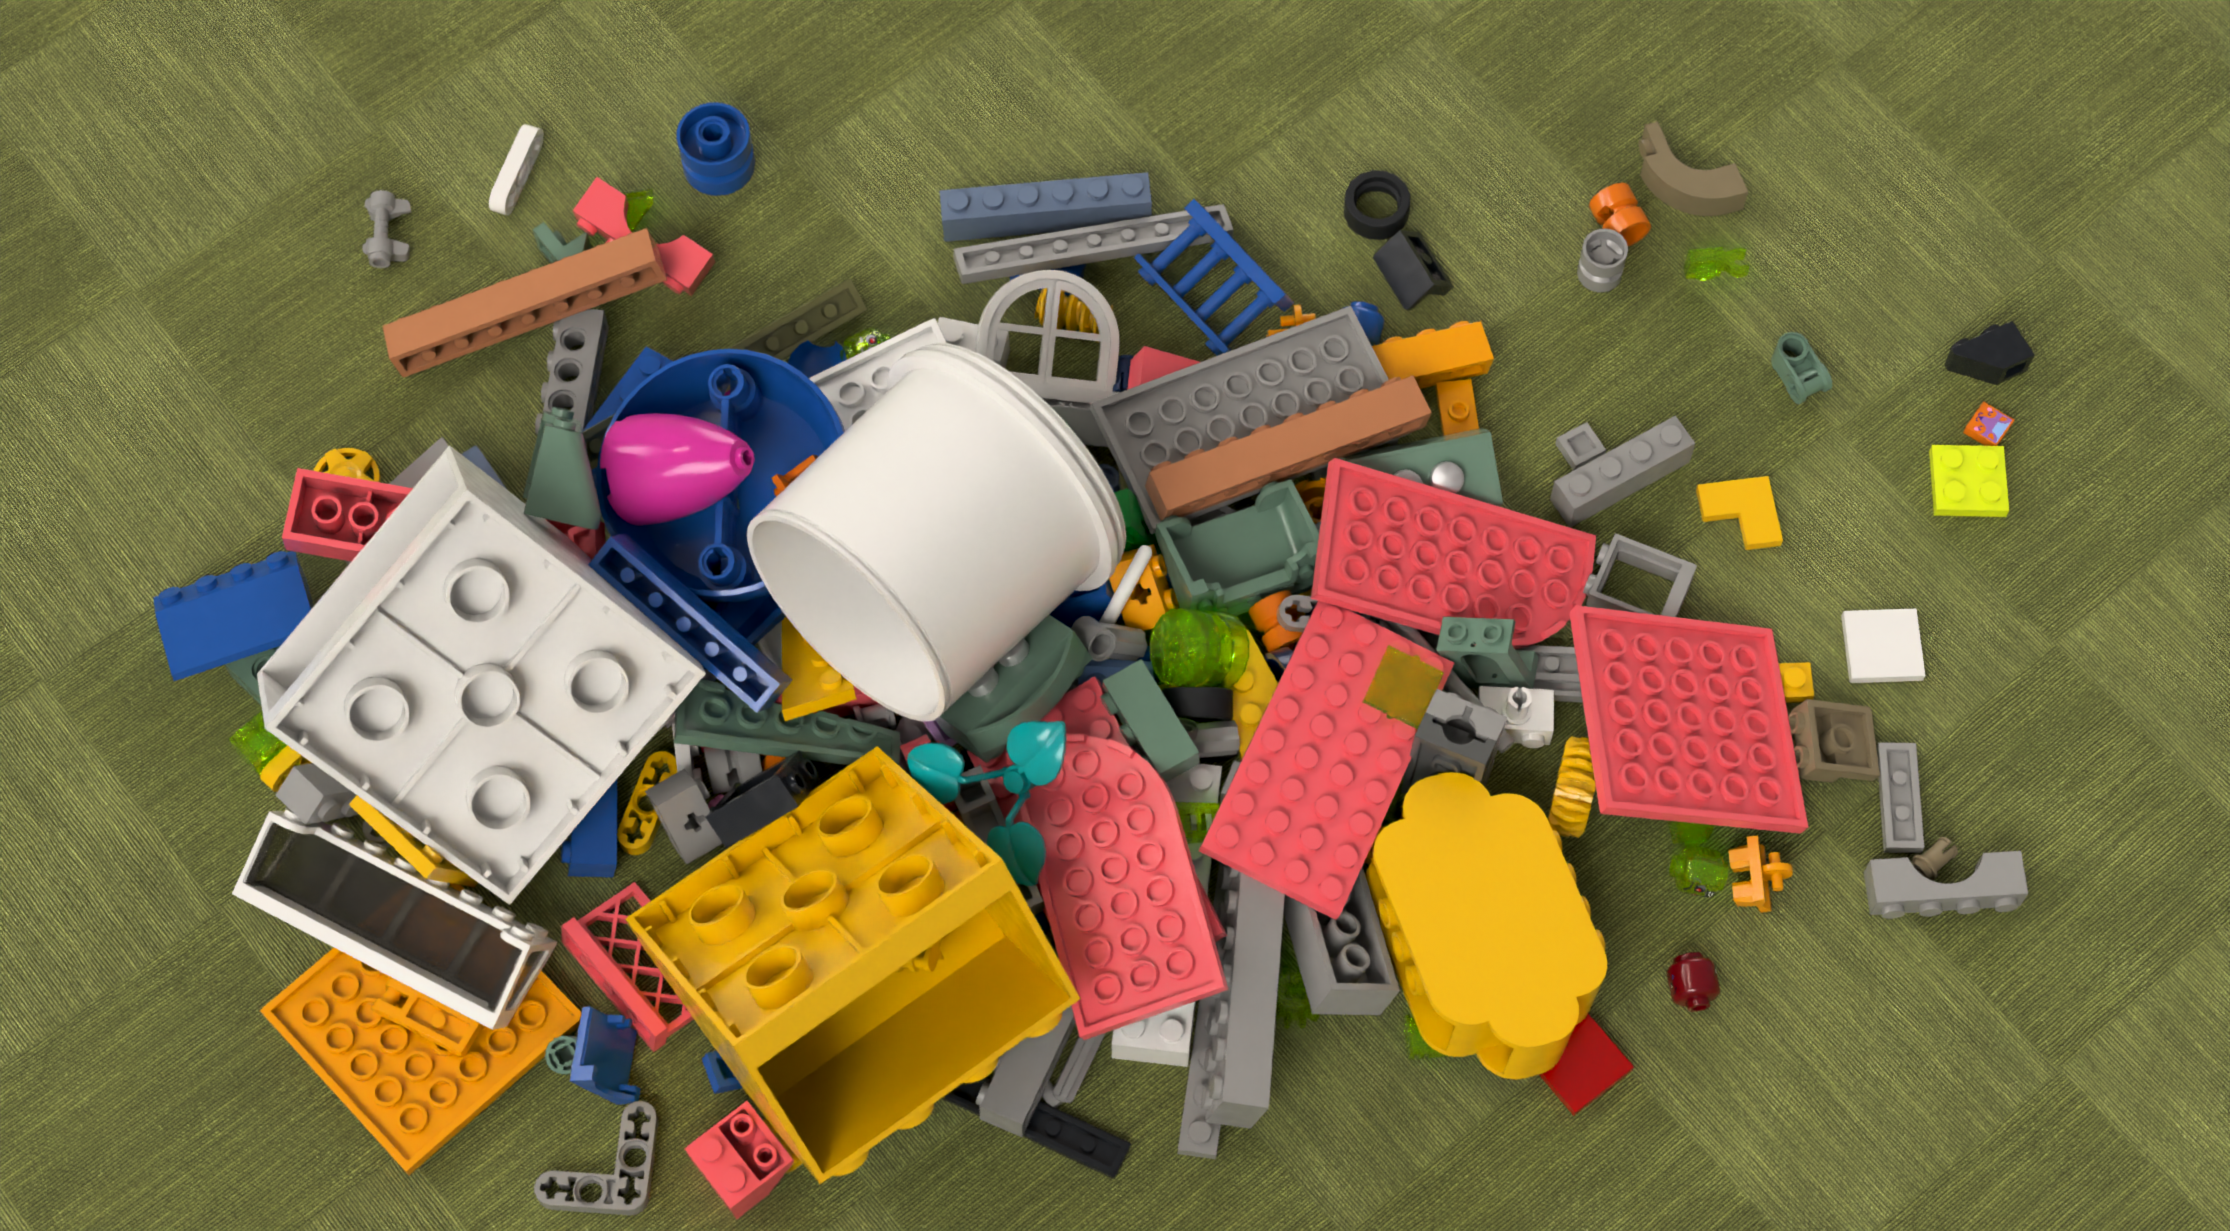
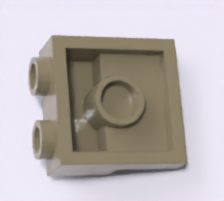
M1806 699L1791 710L1792 712L1788 718L1791 733L1795 735L1796 747L1794 751L1800 779L1833 783L1840 777L1873 781L1880 776L1871 707Z

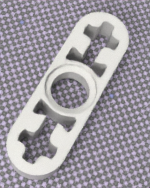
M527 124L522 125L492 188L489 198V209L491 211L504 215H510L541 150L544 137L543 129Z

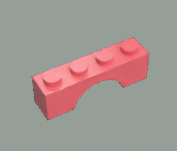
M596 177L573 209L576 219L579 220L576 225L591 236H594L597 232L607 239L606 243L632 233L627 224L629 203L626 196ZM685 235L669 243L656 244L659 248L667 278L663 283L677 294L685 291L692 296L715 264L713 254Z

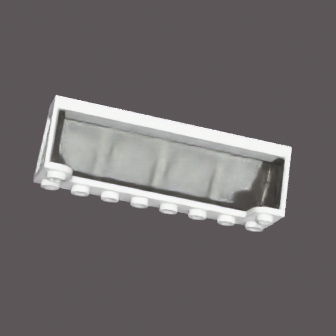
M288 807L285 808V811H269L232 892L234 896L492 1030L507 1027L556 947L557 941L547 937L548 931L533 923H527L525 926L514 920L516 915L513 912L499 906H495L494 909L482 903L483 897L472 891L462 889L459 892L449 886L450 883L426 879L404 857L398 856L395 859L385 854L386 848L383 845L371 840L362 842L354 838L355 832L348 827L337 823L331 826L325 822L305 825Z

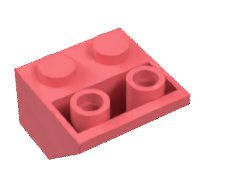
M748 1101L744 1102L684 1148L692 1162L736 1219L767 1197L794 1163L792 1157Z

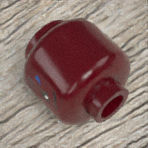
M1691 952L1675 957L1673 959L1674 963L1666 972L1673 1002L1679 1006L1687 1007L1689 1012H1698L1710 1008V1002L1720 994V985L1714 962L1709 958L1703 957V954L1700 952Z

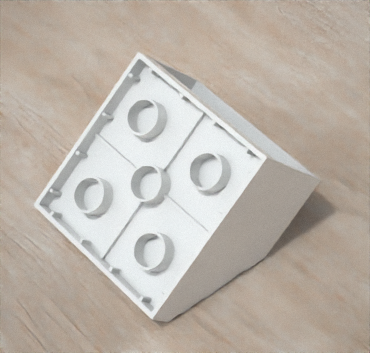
M449 445L257 673L264 725L267 731L510 905L706 673L701 663L588 565L592 559L573 541L544 518L524 514L525 503Z

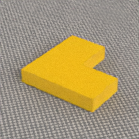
M1768 476L1697 485L1696 493L1703 522L1738 518L1745 550L1782 545L1783 538Z

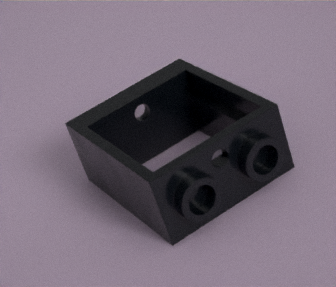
M799 750L730 790L705 818L724 846L728 848L799 807L820 782L817 777L816 768L809 759L804 758Z

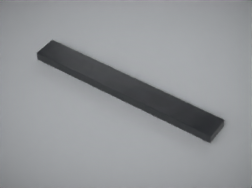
M985 1077L974 1083H962L941 1099L980 1117V1105L976 1104V1099L984 1082L990 1084L992 1078ZM1039 1101L1023 1135L1028 1140L1114 1180L1131 1148L1130 1142Z

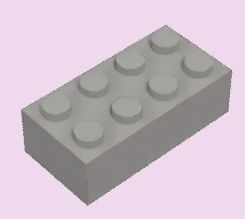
M1363 866L1337 920L1285 895L1283 912L1312 1014L1381 1015L1399 993L1400 989Z

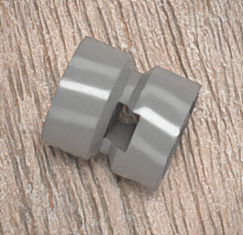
M1597 229L1589 233L1584 239L1577 275L1582 285L1590 291L1598 293L1608 292L1616 288L1621 282L1628 253L1627 242L1621 234L1610 229Z
M704 748L714 795L729 792L737 784H742L763 772L759 754Z

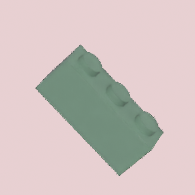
M1142 659L1102 680L1104 692L1100 696L1102 704L1110 716L1115 713L1122 723L1119 730L1128 745L1131 747L1135 744L1141 757L1155 768L1165 782L1199 765V751Z

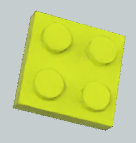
M1931 446L1929 456L1934 516H2007L2009 501L2004 446Z

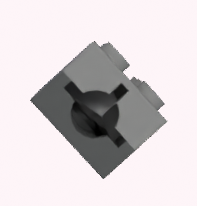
M1436 689L1414 736L1410 752L1412 758L1405 772L1401 792L1406 794L1411 786L1419 780L1446 772L1469 775L1485 787L1495 762L1494 758L1499 748V740L1507 717L1490 707H1481L1466 701L1458 694L1446 693Z

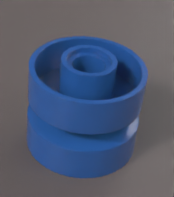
M718 102L701 104L683 116L678 125L676 137L684 175L690 185L704 194L713 196L728 195L744 187L751 179L755 169V156L750 129L745 116L735 107Z

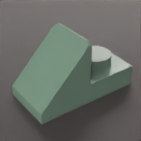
M544 222L532 229L537 247L550 263L592 248L587 232L567 244L559 231L552 232Z

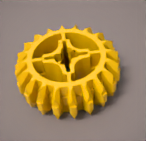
M1571 736L1566 741L1548 816L1552 831L1556 830L1560 836L1568 838L1570 836L1579 838L1584 833L1596 788L1589 739L1581 736V738Z

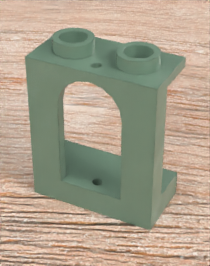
M1443 617L1436 651L1440 656L1454 662L1452 670L1468 688L1488 686L1533 689L1539 657L1535 651L1515 650L1513 647L1512 639L1516 623L1514 619Z

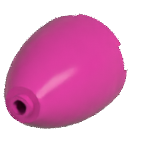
M638 414L626 417L622 421H616L610 427L602 445L600 469H606L611 491L607 499L614 511L624 521L632 525L643 526L673 521L710 507L726 497L750 474L755 459L752 449L744 440L716 424L676 414Z

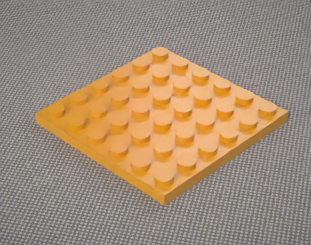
M409 883L359 927L379 938L384 937L416 886ZM452 883L449 885L459 892L464 889L461 885ZM425 891L395 937L393 944L446 972L453 964L480 919ZM489 924L460 970L458 978L500 1000L522 950L500 937L502 930ZM336 948L331 949L265 1005L260 1012L400 1167L410 1175L545 1057L548 1044L553 1039L560 1036H569L579 1027L582 1013L542 970L507 1027L492 1030L483 1025L464 1058L372 1011L371 1007L376 999H382L388 988L385 985L390 976ZM528 958L510 997L511 999L517 991L518 985L523 981V977L528 973V969L531 968V964L534 963L530 958ZM400 997L395 1006L402 1009L407 998Z

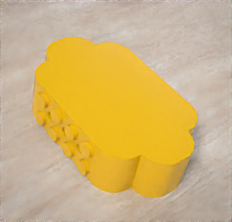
M1446 772L1423 778L1413 784L1406 793L1399 821L1386 826L1377 836L1372 860L1365 873L1391 963L1417 1028L1424 1041L1437 1052L1452 1057H1465L1476 1054L1480 1062L1489 1071L1500 1077L1523 1079L1542 1074L1558 1063L1575 1025L1587 1016L1607 972L1604 937L1599 929L1595 930L1590 918L1591 909L1589 902L1578 891L1575 870L1570 863L1565 861L1562 854V841L1556 830L1552 831L1545 813L1535 802L1517 794L1506 793L1490 796L1487 789L1479 781L1463 773Z

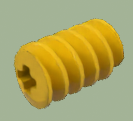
M1047 288L1042 289L1035 310V319L1039 317L1041 326H1043ZM1061 290L1057 329L1061 330L1066 324V330L1077 331L1079 329V332L1099 334L1096 320L1089 308L1072 294L1066 297L1065 291Z

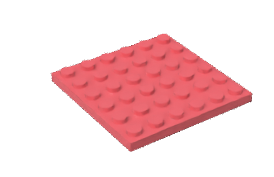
M1578 605L1569 612L1600 814L1799 834L1808 828L1772 629Z

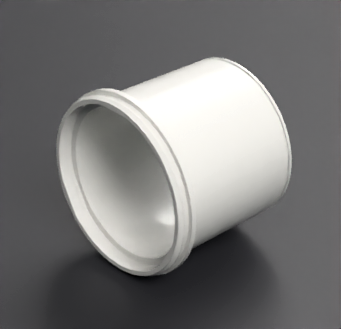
M935 343L922 346L915 351L903 355L892 366L888 374L887 392L750 521L747 529V541L754 565L771 596L797 631L830 666L857 689L887 709L913 720L932 721L939 718L1075 590L1090 591L1097 589L1110 579L1123 555L1126 545V529L1118 500L1103 471L1068 424L1038 394L1012 373L981 354L958 345Z

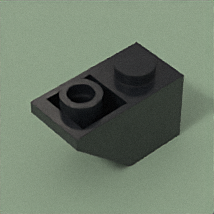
M2013 321L2002 326L1994 324L1985 329L1980 336L1971 340L1963 338L1950 347V352L1944 366L1950 372L1998 385L2027 372L2035 354Z

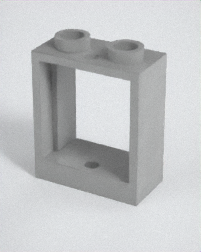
M1616 533L1610 545L1603 543L1596 560V564L1601 565L1597 576L1594 574L1589 575L1583 593L1588 596L1587 607L1653 614L1602 594L1616 560L1673 581V587L1661 615L1678 616L1697 568L1696 564Z

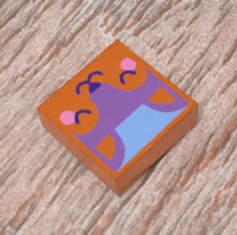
M1983 401L1963 433L1984 446H1998L2012 426L2014 419Z

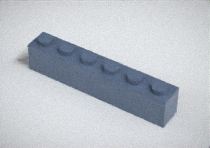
M1148 172L939 190L944 242L1050 233L1152 216Z

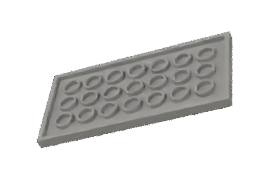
M1348 306L1092 403L1090 410L1128 488L1137 497L1150 533L1154 534L1156 524L1160 523L1161 520L1149 497L1145 484L1149 472L1157 464L1165 461H1170L1173 464L1184 460V457L1192 451L1214 449L1220 442L1230 437L1244 438L1249 436L1253 430L1263 425L1274 427L1282 424L1286 418L1296 413L1307 415L1315 412L1320 405L1326 402L1336 401V403L1348 400L1349 396L1362 389H1368V391L1378 389L1389 379L1352 307ZM1398 438L1389 440V441H1387V442H1384V443H1381V444H1379V445L1370 447V448L1365 449V450H1362V451H1360V452L1373 449V448H1375V447H1378V446L1383 445V444H1385V443L1391 442V441L1396 440V439H1398ZM1328 463L1316 467L1314 469L1308 470L1306 472L1300 473L1298 475L1289 477L1287 479L1279 481V483L1287 481L1289 479L1293 480L1295 478L1301 477L1313 471L1328 466ZM1261 488L1184 517L1188 520L1257 494Z

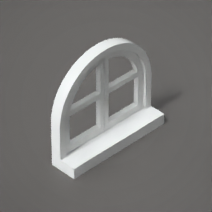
M1039 270L1010 280L989 300L978 325L976 353L994 361L997 330L1042 335L1038 375L1018 372L1010 373L1030 387L1041 398L1092 404L1119 393L1112 392L1113 386L1116 383L1119 355L1118 325L1109 303L1092 284L1068 272ZM1047 288L1043 328L1000 323L1006 309L1021 295L1032 290ZM1061 290L1074 295L1089 308L1096 320L1099 334L1057 329ZM1056 336L1100 342L1096 381L1051 376Z

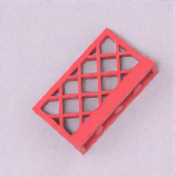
M634 882L579 920L573 917L564 923L561 931V942L619 1012L625 1016V1019L632 1020L631 1026L650 1049L655 1052L666 1044V1038L691 1022L693 1017L688 1010L686 1011L687 1008L677 995L661 994L664 976L658 968L638 966L640 950L645 951L640 941L615 938L617 923L628 924L625 920L628 915L619 914L620 905L631 897H634L642 907L651 901ZM597 920L613 922L611 938L594 936L587 927ZM603 946H609V950L607 951ZM613 948L635 949L634 965L617 963L612 957ZM626 973L632 974V979ZM637 974L659 977L657 993L640 991L635 985ZM650 1001H656L655 1007L650 1003ZM660 1002L683 1005L682 1014L668 1024L659 1013Z

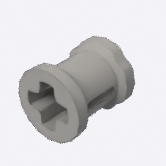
M879 703L860 708L858 705L853 706L855 720L883 728L889 727L891 730L896 729L897 724L894 712Z

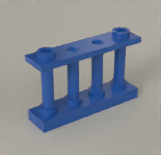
M1193 199L1184 208L1192 216L1188 221L1190 225L1152 263L1139 253L1134 259L1142 266L1138 273L1151 286L1156 282L1206 334L1209 340L1205 344L1218 356L1232 351L1228 345L1267 307L1271 309L1274 305H1277L1285 312L1294 302L1211 214ZM1208 233L1215 240L1211 245L1213 249L1172 287L1160 273L1199 235L1203 237ZM1231 257L1237 264L1233 269L1235 273L1195 311L1183 297L1221 259L1226 261ZM1253 280L1260 288L1256 293L1258 297L1217 335L1205 321L1244 283L1248 285Z

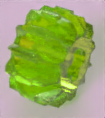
M1286 963L1282 969L1283 976L1279 974L1275 1021L1283 1017V1027L1289 1029L1292 1020H1296L1298 1027L1303 1029L1306 1027V1018L1316 1022L1320 1014H1312L1299 966L1297 972H1292L1291 967ZM1288 993L1292 996L1300 993L1301 1000L1295 997L1290 1001L1287 999Z

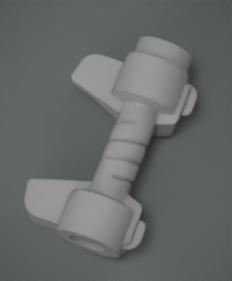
M384 190L371 193L370 198L365 200V208L368 210L371 220L374 221V237L366 239V244H363L362 251L368 256L369 264L372 267L386 268L390 266V261H407L409 259V244L388 238V222L400 215L411 213V207L408 200L395 199L394 194Z

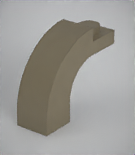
M1658 121L1644 126L1642 139L1639 140L1640 154L1644 159L1640 176L1657 198L1676 210L1699 216H1718L1743 210L1748 190L1735 163L1712 170H1698L1688 167L1673 155Z

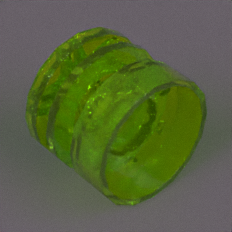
M1186 608L1171 609L1163 614L1154 626L1150 640V659L1156 675L1169 686L1229 688L1236 684L1245 672L1249 659V639L1245 626L1238 617L1229 612L1190 610Z

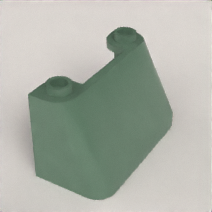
M553 407L552 412L543 411L523 493V498L527 499L524 514L597 530L602 514L580 421L574 419V412L567 409Z
M1292 479L1281 483L1271 482L1263 486L1254 506L1192 527L1186 517H1179L1177 515L1169 516L1156 524L1155 536L1181 613L1187 626L1191 629L1202 628L1246 613L1260 600L1280 591L1290 590L1292 595H1298L1312 589L1319 532Z

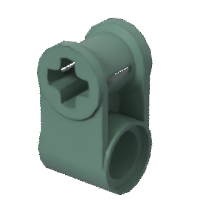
M1788 332L1782 335L1772 354L1771 364L1786 386L1792 400L1796 404H1802L1812 394L1831 390V376L1827 368L1816 356L1807 339L1797 332ZM1783 351H1791L1797 357H1789Z

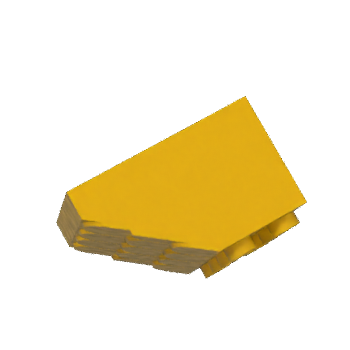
M878 746L812 790L799 807L736 842L625 918L649 957L759 1111L819 1184H822L831 1176H843L858 1169L866 1161L869 1149L897 1129H910L921 1124L932 1113L935 1102L962 1083H974L987 1077L996 1068L1001 1055L1026 1037H1039L1050 1032L1060 1022L1062 1012L1081 999L1002 858ZM942 939L939 949L944 959L937 961L933 972H926L924 968H920L917 972H911L909 968H904L902 972H896L897 969Z

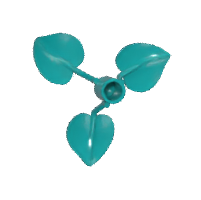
M1027 721L1018 724L1010 731L1007 738V752L1015 764L1010 767H1003L1000 770L972 776L961 775L964 770V759L956 749L949 745L926 743L912 749L907 759L912 778L941 804L949 803L958 797L960 783L969 784L998 777L1004 778L1003 782L1006 789L1018 794L1019 798L1005 820L1006 826H996L989 831L987 846L1002 858L1016 883L1026 886H1034L1038 883V878L1046 859L1044 839L1034 826L1026 822L1014 824V819L1024 802L1030 798L1029 790L1052 782L1060 773L1066 750L1065 722Z

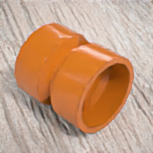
M1616 183L1598 192L1589 203V208L1599 225H1603L1602 229L1614 230L1621 234L1626 240L1628 247L1644 238L1651 229L1649 220L1642 208L1637 207L1638 201L1627 183Z
M1290 590L1269 595L1254 604L1248 611L1256 629L1265 633L1262 641L1268 653L1287 646L1293 650L1295 642L1299 641L1302 632L1284 629L1277 621V608L1285 598L1292 595ZM1292 604L1290 609L1285 611V614H1290L1294 622L1299 618L1297 617L1299 613L1297 605Z

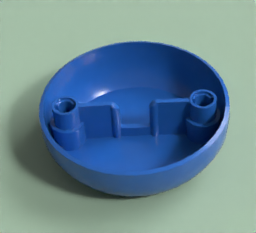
M740 349L708 350L688 355L655 371L628 395L613 416L603 441L608 430L616 421H622L631 415L659 413L698 418L731 431L749 445L755 459L750 474L726 497L704 510L669 522L637 526L624 521L614 511L607 499L611 491L606 469H600L601 445L596 471L597 496L601 514L611 536L627 534L703 602L733 603L760 598L770 594L762 581L751 557L747 541V529L750 521L776 498L773 490L777 487L771 478L776 474L785 475L813 454L819 457L845 432V429L832 403L818 386L801 371L782 360L767 354ZM730 385V395L724 396L725 391ZM737 499L739 500L740 509L737 508ZM721 564L720 575L715 576L714 573Z

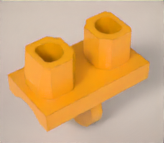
M1758 835L1747 837V845L1728 850L1729 862L1733 873L1750 871L1751 875L1750 881L1732 883L1733 899L1737 906H1757L1761 913L1770 912L1772 907L1769 881L1772 882L1773 891H1782L1784 889L1783 880L1793 875L1792 865L1782 863L1779 852L1769 853V864H1767L1765 846L1760 844Z

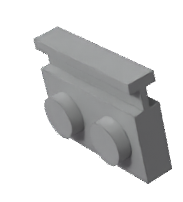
M1531 645L1515 649L1535 651L1539 657L1533 689L1554 690V701L1583 702L1574 647Z

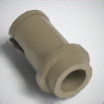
M1940 837L1925 853L1915 855L1912 859V865L1920 874L1933 881L1937 878L1938 871L1958 855L1957 847L1953 845L1949 850L1942 853V850L1952 841L1946 837Z

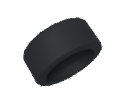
M1371 170L1359 174L1350 182L1345 192L1344 217L1348 226L1357 235L1367 239L1383 240L1394 236L1399 230L1404 228L1409 218L1410 193L1406 184L1398 176L1387 171ZM1371 191L1383 192L1397 201V210L1390 217L1372 219L1363 215L1357 209V200L1361 195Z
M1169 687L1162 689V693L1178 718H1186L1193 721H1226L1233 719L1232 689L1218 687Z

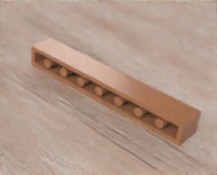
M645 228L608 243L597 245L581 253L565 257L546 266L532 269L519 276L497 282L492 286L473 293L465 294L446 303L432 306L411 316L400 318L383 326L389 359L404 378L664 282L667 278L659 248L648 229Z
M1414 376L1402 380L1400 377H1395L1384 382L1378 389L1368 391V389L1359 390L1349 396L1348 400L1336 403V401L1326 402L1320 405L1315 412L1303 415V413L1293 414L1286 418L1282 424L1274 427L1270 425L1260 426L1244 438L1230 437L1220 442L1214 449L1192 451L1184 457V460L1173 464L1170 461L1159 463L1149 472L1145 488L1161 521L1172 515L1184 517L1260 489L1268 483L1279 482L1325 465L1333 458L1341 459L1425 428L1432 412Z

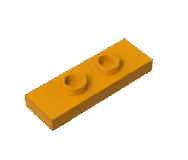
M1472 380L1436 382L1435 390L1442 436L1479 429Z

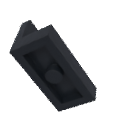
M1399 230L1373 255L1374 261L1405 310H1412L1428 294L1445 296L1454 287L1419 232Z

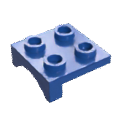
M591 1006L582 1008L575 1054L571 1066L570 1082L616 1105L631 1104L639 1101L641 1088L628 1085L637 1031L631 1028V1019H625L624 1015H606Z

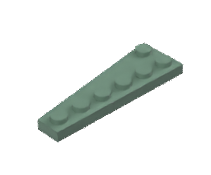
M705 679L699 681L675 710L674 743L780 757H788L800 750L804 758L811 761L843 765L852 764L878 746L898 765L900 763V732L853 719H844L824 711L784 721L781 704L774 703L769 709L756 713L734 692L726 690V685Z

